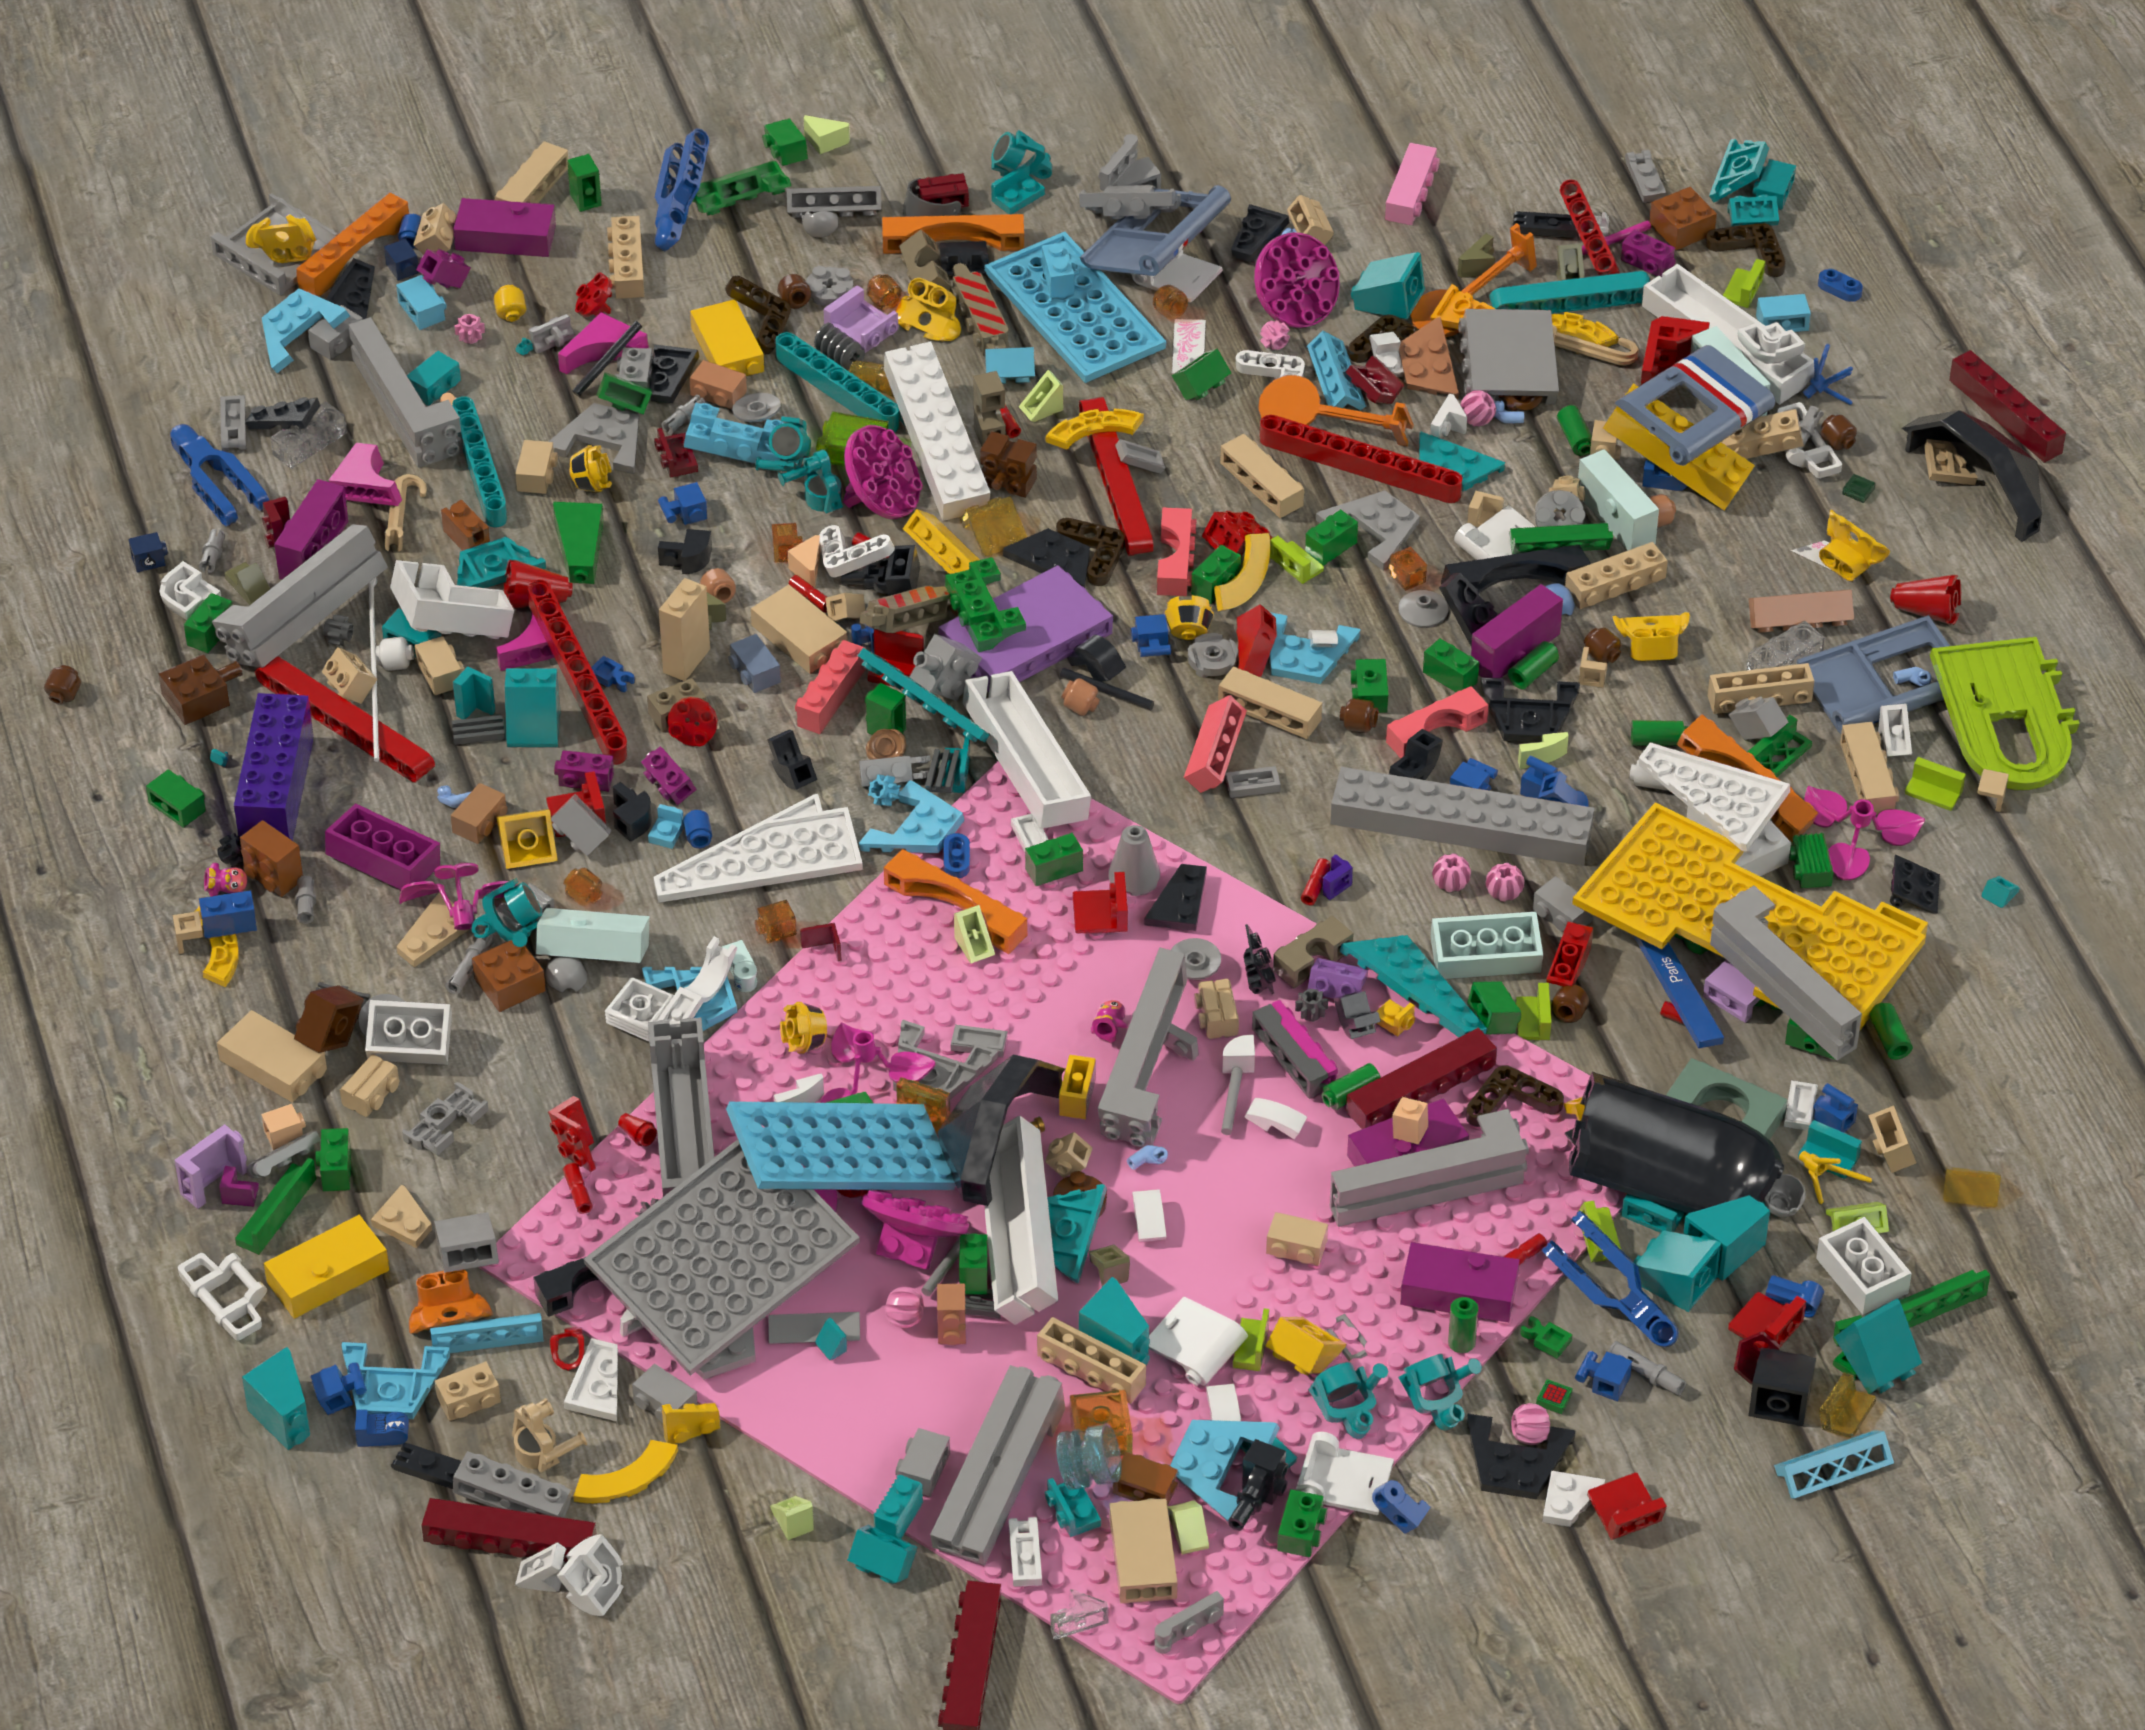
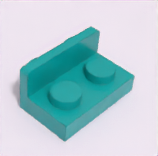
M1027 164L1013 170L991 185L992 202L1007 214H1013L1045 195V187L1030 176V167Z
M1736 196L1729 199L1727 212L1730 213L1731 227L1766 223L1770 226L1779 224L1776 196Z
M1054 1478L1047 1480V1491L1044 1492L1049 1507L1055 1508L1059 1526L1065 1528L1070 1537L1101 1527V1518L1079 1478L1059 1485L1056 1484Z

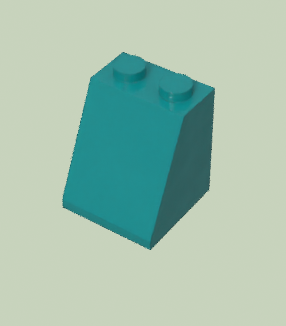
M1414 252L1370 262L1366 270L1362 271L1360 280L1356 286H1353L1351 291V299L1354 300L1355 310L1381 315L1389 314L1398 318L1408 319L1425 291L1421 253Z
M506 668L505 710L507 747H558L561 708L557 668Z
M1750 1195L1689 1213L1685 1216L1683 1234L1717 1240L1721 1243L1717 1277L1723 1281L1766 1245L1770 1210L1762 1202H1758Z
M1663 1230L1657 1238L1650 1240L1646 1252L1642 1256L1638 1255L1634 1260V1263L1639 1267L1642 1288L1689 1312L1717 1278L1721 1243L1717 1240Z
M1111 1277L1079 1311V1331L1147 1366L1150 1360L1149 1325L1117 1279Z
M1898 1298L1855 1321L1834 1337L1868 1394L1876 1390L1882 1394L1895 1386L1892 1381L1900 1377L1903 1382L1915 1375L1914 1369L1922 1364Z
M285 1347L242 1376L247 1411L287 1450H290L295 1445L303 1443L310 1436L306 1403L291 1351L288 1347Z

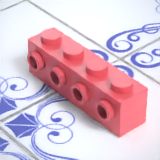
M843 640L838 648L833 649L826 665L823 664L816 679L809 683L807 692L796 702L795 711L797 712L798 727L821 734L866 670V667L862 665L864 660L858 657L862 648L865 647Z
M1231 695L1208 706L1184 778L1200 793L1210 788L1214 789L1223 782L1247 712Z

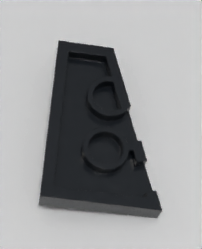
M1249 204L1247 208L1248 214L1242 221V229L1237 233L1231 248L1232 257L1252 263L1260 255L1263 248L1290 223L1289 215Z
M353 258L325 300L338 306L346 307L362 317V320L367 319L375 266Z
M654 344L653 373L649 388L652 391L650 400L673 404L700 357L698 349Z
M303 397L289 403L282 401L269 407L261 405L252 409L245 422L249 430L272 429L277 425H281L282 429H290L291 425H297L299 429H306L321 405L317 397L310 399Z
M1453 573L1439 589L1470 646H1472V634L1498 616V614L1493 610L1494 606L1489 601L1485 602L1479 596V591L1461 573Z
M1181 864L1144 918V925L1196 931L1207 875V866Z

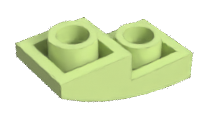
M1568 732L1544 734L1542 742L1519 744V768L1525 769L1530 767L1526 764L1530 755L1549 763L1567 754Z

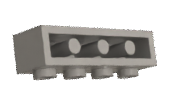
M881 186L787 189V213L792 214L793 218H802V215H805L806 212L816 213L821 211L839 212L840 217L853 216V212H863V216H876L877 211H881Z
M467 1451L453 1477V1493L490 1507L562 1518L565 1517L570 1507L571 1489L566 1488L560 1483H552L541 1479L536 1474L517 1470L509 1464H501L490 1460L482 1454H474Z

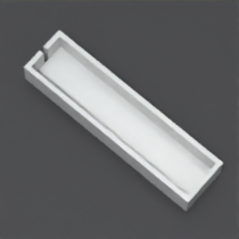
M1679 264L1662 273V277L1658 276L1644 285L1642 307L1656 317L1666 316L1710 322L1709 329L1717 326L1771 384L1770 391L1775 397V402L1779 405L1810 385L1809 381L1814 377L1813 359L1804 353L1789 360L1773 364H1765L1755 359L1738 340V329L1759 321Z
M926 342L910 346L909 351L904 347L885 352V374L942 521L988 511L990 506V490L932 343Z
M1010 671L991 675L988 698H986L987 676L965 680L963 705L975 724L990 733L986 742L1039 827L1043 829L1088 820L1091 802L1089 791L1014 673Z
M1021 1116L1003 1125L990 1173L992 1201L988 1206H984L994 1311L1014 1325L1033 1316L1034 1310L1040 1312L1058 1302L1041 1134L1038 1128Z

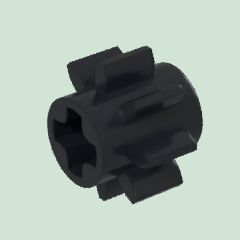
M236 833L221 838L219 842L222 846L217 849L220 860L225 864L230 863L231 867L244 862L241 853V836H237Z

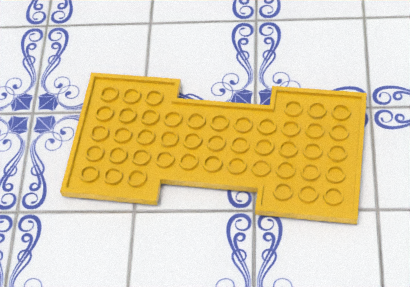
M1656 802L1573 897L1572 905L1660 949H1663L1675 934H1678L1722 956L1710 945L1712 927L1714 926L1712 924L1714 909L1719 904L1734 898L1739 892L1746 891L1755 886L1775 904V908L1770 910L1769 915L1764 917L1768 921V929L1862 1013L1861 1021L1923 946L1926 935L1837 891H1834L1826 902L1819 906L1736 865L1735 862L1744 851L1740 850L1725 836ZM1756 986L1754 987L1753 996L1779 1008Z

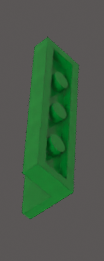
M308 1158L302 1167L294 1163L291 1164L236 1236L235 1242L237 1246L260 1255L316 1181L313 1159Z

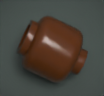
M789 274L780 280L777 288L778 295L788 302L792 309L804 307L809 302L811 290L802 276Z
M1831 415L1823 421L1821 437L1834 450L1849 449L1855 444L1857 428L1845 416Z
M1604 627L1594 628L1584 639L1585 647H1589L1588 655L1596 662L1614 663L1621 655V640Z
M61 665L50 671L44 684V690L49 695V700L56 704L71 702L75 699L80 688L81 679L74 668Z
M1353 698L1347 702L1346 706L1341 707L1340 721H1344V726L1348 731L1368 733L1372 728L1376 727L1379 711L1378 708H1375L1372 701Z
M1578 985L1562 986L1558 989L1551 1003L1552 1012L1560 1021L1565 1023L1577 1022L1583 1017L1589 1005V997L1586 991Z

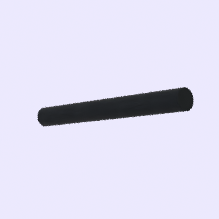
M635 321L576 385L572 390L576 396L580 397L640 331L642 325L638 321Z
M1067 668L1061 670L1060 677L1073 682L1078 678L1083 679L1097 687L1098 691L1148 710L1153 709V700Z

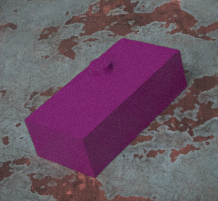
M461 198L454 226L455 250L549 257L556 229L555 205Z
M317 479L291 520L286 522L283 532L274 544L280 580H283L341 534L349 522L344 486Z
M1540 584L1472 634L1471 656L1479 661L1478 675L1482 678H1502L1508 673L1510 668L1542 641L1550 642L1560 635L1563 599Z
M356 803L325 831L326 855L400 890L407 884L425 881L440 866V842Z
M1443 1098L1428 1104V1128L1419 1144L1393 1138V1118L1349 1134L1347 1156L1355 1167L1469 1140V1134Z
M1411 1242L1401 1285L1400 1305L1450 1313L1451 1304L1455 1299L1468 1297L1473 1299L1478 1305V1318L1509 1323L1518 1282L1520 1260Z

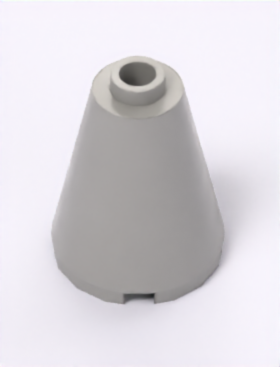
M1138 825L1128 826L1123 830L1109 868L1110 883H1114V872H1125L1126 892H1131V896H1139L1151 892L1156 888L1157 882L1160 879V868L1148 832L1145 828Z

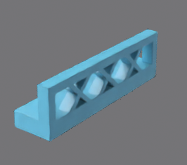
M1322 331L1307 345L1327 405L1344 408L1349 404L1362 411L1366 404L1361 390L1351 382L1352 378L1346 373L1351 362L1344 342Z
M540 1313L430 1328L432 1346L450 1347V1353L544 1341Z
M1873 1430L1774 1465L1777 1476L1785 1477L1790 1497L1794 1499L1894 1464L1885 1431ZM1880 1445L1884 1460L1875 1463L1867 1457L1872 1447ZM1849 1455H1854L1860 1459L1856 1469L1853 1471L1842 1467ZM1827 1463L1835 1467L1831 1478L1824 1480L1817 1475L1821 1466ZM1803 1472L1810 1476L1805 1488L1797 1490L1793 1475Z

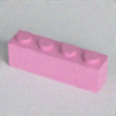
M1409 143L1386 201L1385 220L1413 225L1415 217L1420 216L1421 202L1426 201L1427 187H1431L1433 183V171H1438L1440 158H1436L1437 148Z

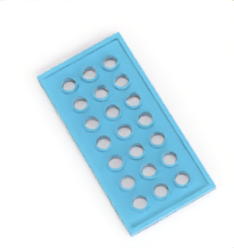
M1066 232L986 264L985 271L990 279L1084 383L1166 349V340L1101 270L1088 268L1081 262L1080 256L1085 252ZM1065 242L1074 271V295L1051 298L1042 269V245Z
M729 1101L726 1111L758 1189L954 1190L956 1187L951 1170L940 1147L938 1136L924 1104Z

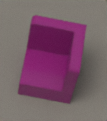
M225 1166L220 1183L222 1204L254 1207L259 1183L238 1181L236 1167Z

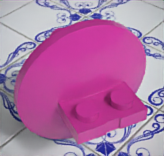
M1287 233L1271 240L1261 251L1254 273L1256 294L1265 311L1275 321L1278 320L1280 324L1284 322L1287 327L1291 328L1310 327L1324 320L1334 308L1339 295L1340 273L1332 254L1322 242L1305 233Z
M867 425L856 430L849 437L845 447V466L850 483L845 489L846 494L843 503L850 508L863 502L871 511L881 517L899 519L915 509L923 485L916 463L912 457L911 448L908 445H904L891 429Z
M869 1190L868 1194L863 1197L862 1205L875 1217L884 1222L876 1254L894 1260H902L919 1268H930L938 1238L966 1234L969 1229L967 1216L957 1213L950 1214V1208L940 1205L925 1206L926 1201L914 1197H910V1199L904 1197L902 1199L892 1198V1193L883 1190Z

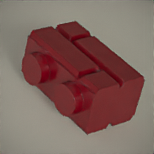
M964 173L918 179V198L934 204H948L959 201L961 208L969 207V189Z

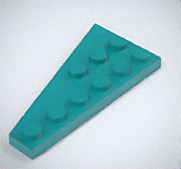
M862 648L858 654V657L864 660L862 663L864 667L879 676L883 673V680L899 690L903 687L902 693L920 704L924 701L922 707L934 715L937 711L945 716L943 721L951 727L956 728L959 725L965 730L963 735L973 742H976L977 739L986 742L990 736V733L964 715L959 714L956 709L943 702L939 697L926 690L910 677L904 675L902 671L889 664L882 657L865 648Z
M1408 935L1342 943L1340 948L1342 954L1345 956L1351 954L1358 959L1357 964L1360 967L1372 969L1378 974V980L1407 1001L1412 998L1419 1003L1418 1009L1425 1014L1431 1012L1440 1018L1439 1024L1457 1037H1461L1478 1027L1486 1034L1487 1028Z

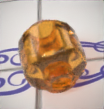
M887 274L876 275L868 282L867 295L876 307L886 310L892 309L899 304L902 290L891 276Z
M1168 284L1156 291L1153 297V306L1164 317L1177 319L1186 311L1188 298L1180 289Z
M585 867L573 869L563 882L565 894L581 906H586L590 902L595 904L603 894L601 891L602 880Z

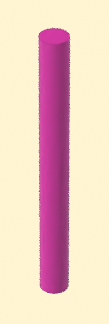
M1648 220L1608 235L1605 237V240L1609 246L1626 239L1633 230L1641 233L1650 230L1651 224ZM1584 245L1582 246V256L1588 254Z

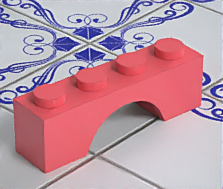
M1162 508L1161 542L1171 546L1176 552L1158 561L1157 595L1187 596V586H1191L1192 572L1189 569L1194 568V554H1190V551H1195V536H1191V534H1196L1197 519H1192V509Z
M1470 686L1388 724L1386 743L1402 758L1405 756L1408 739L1421 729L1430 732L1439 727L1450 726L1467 732L1487 723L1488 704Z

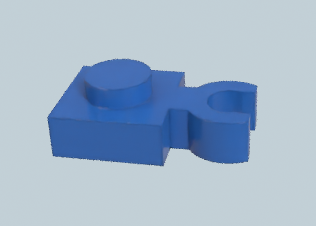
M604 655L591 667L598 682L608 688L615 684L619 691L626 692L627 684L625 682L635 683V677L631 672L624 671L623 665Z

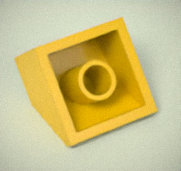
M549 809L497 817L506 869L558 861Z
M1280 1317L1266 1344V1347L1273 1351L1272 1355L1284 1362L1289 1360L1295 1364L1294 1368L1304 1375L1322 1373L1346 1346L1345 1342L1304 1317Z

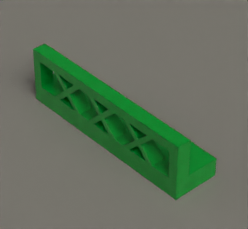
M1608 523L1510 528L1509 531L1512 554L1578 544L1583 551L1609 550L1613 541V531H1609Z
M1790 714L1786 717L1788 723L1771 737H1763L1747 751L1766 769H1770L1776 777L1812 747L1811 740L1796 732L1798 719ZM1793 739L1801 744V746L1798 748H1788L1787 744ZM1785 755L1786 759L1784 761L1772 762L1773 756Z
M1986 1269L1978 1273L1971 1270L1899 1300L1909 1327L1911 1328L1987 1296L1990 1281L1989 1272Z

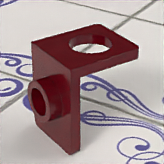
M835 923L800 929L802 948L833 944L837 961H842L841 943Z
M1765 1332L1742 1339L1738 1344L1734 1370L1749 1384H1753L1761 1348L1755 1346L1754 1342H1766L1769 1345L1767 1349H1780V1345Z

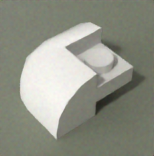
M1757 322L1738 329V340L1755 359L1765 364L1780 363L1797 357L1803 353L1805 343L1792 329L1785 331L1778 322L1762 327Z
M184 561L161 580L160 595L164 604L169 610L185 620L190 618L210 593L221 596L220 590L202 580L200 571Z
M599 1534L583 1540L566 1555L568 1562L557 1574V1577L569 1591L566 1597L573 1605L591 1615L604 1616L624 1587L621 1585L622 1573L620 1567L623 1565V1562L605 1537Z

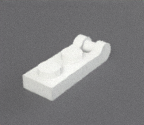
M1028 1517V1520L1017 1521V1518H1010L1008 1521L1013 1587L1042 1585L1037 1517Z

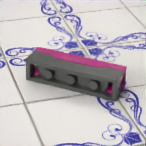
M1280 999L1253 1011L1252 1030L1309 1099L1323 1093V1087L1336 1080L1338 1068L1335 1062L1327 1058L1321 1045L1313 1041L1309 1036L1307 1028L1299 1024L1292 1010L1289 1007L1286 1008Z

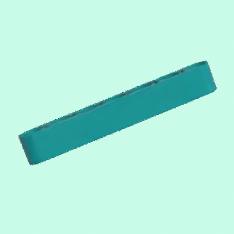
M1637 271L1501 287L1493 290L1490 293L1489 299L1492 307L1495 309L1551 310V314L1638 304L1643 302L1644 285L1650 282V278L1646 272Z
M785 332L776 337V358L779 363L869 424L891 429L894 433L899 430L900 413L899 407L895 402L796 335Z
M458 397L452 402V406L460 418L461 432L457 434L462 439L463 453L487 525L494 528L501 527L507 522L506 500L475 404L469 397Z

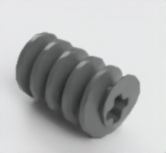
M832 323L824 324L815 336L814 346L816 350L822 352V354L847 371L855 370L862 363L865 351L861 349L860 343L848 337L846 333L841 332Z

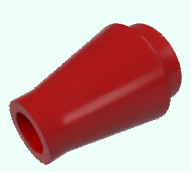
M628 1113L623 1114L619 1118L618 1126L628 1134L636 1145L649 1146L656 1139L657 1129L652 1122L634 1117Z

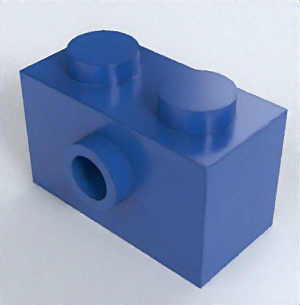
M251 890L199 898L205 938L257 931Z

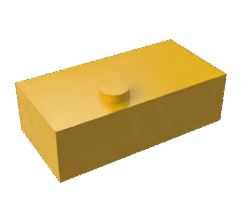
M357 1215L264 1262L267 1284L293 1319L389 1271L387 1249L363 1218Z

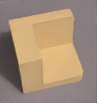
M1475 491L1468 509V523L1476 527L1481 526L1503 509L1504 498Z
M842 593L826 598L828 617L835 623L847 619L860 620L861 613L866 611L864 594Z
M1584 647L1579 674L1580 685L1604 688L1607 663L1588 660L1589 647Z
M1983 769L1978 794L1997 798L1995 811L2001 812L2009 774Z
M199 911L173 915L178 952L183 954V940L203 937Z

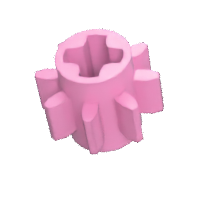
M473 314L463 315L461 318H458V324L454 325L455 335H459V341L467 344H473L481 340V333H485L484 323L480 322V317H476Z
M1278 320L1269 321L1261 329L1260 334L1263 338L1260 341L1266 348L1270 347L1272 350H1280L1289 341L1290 336L1287 333L1290 329L1284 322L1280 324Z

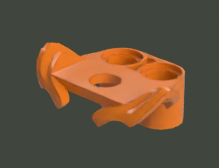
M466 1270L434 1272L423 1275L416 1281L419 1300L418 1306H415L409 1318L410 1334H415L423 1330H430V1328L470 1322L481 1317H491L493 1312L489 1303L480 1294H474L470 1290ZM450 1311L457 1313V1315L449 1318L443 1316V1314Z

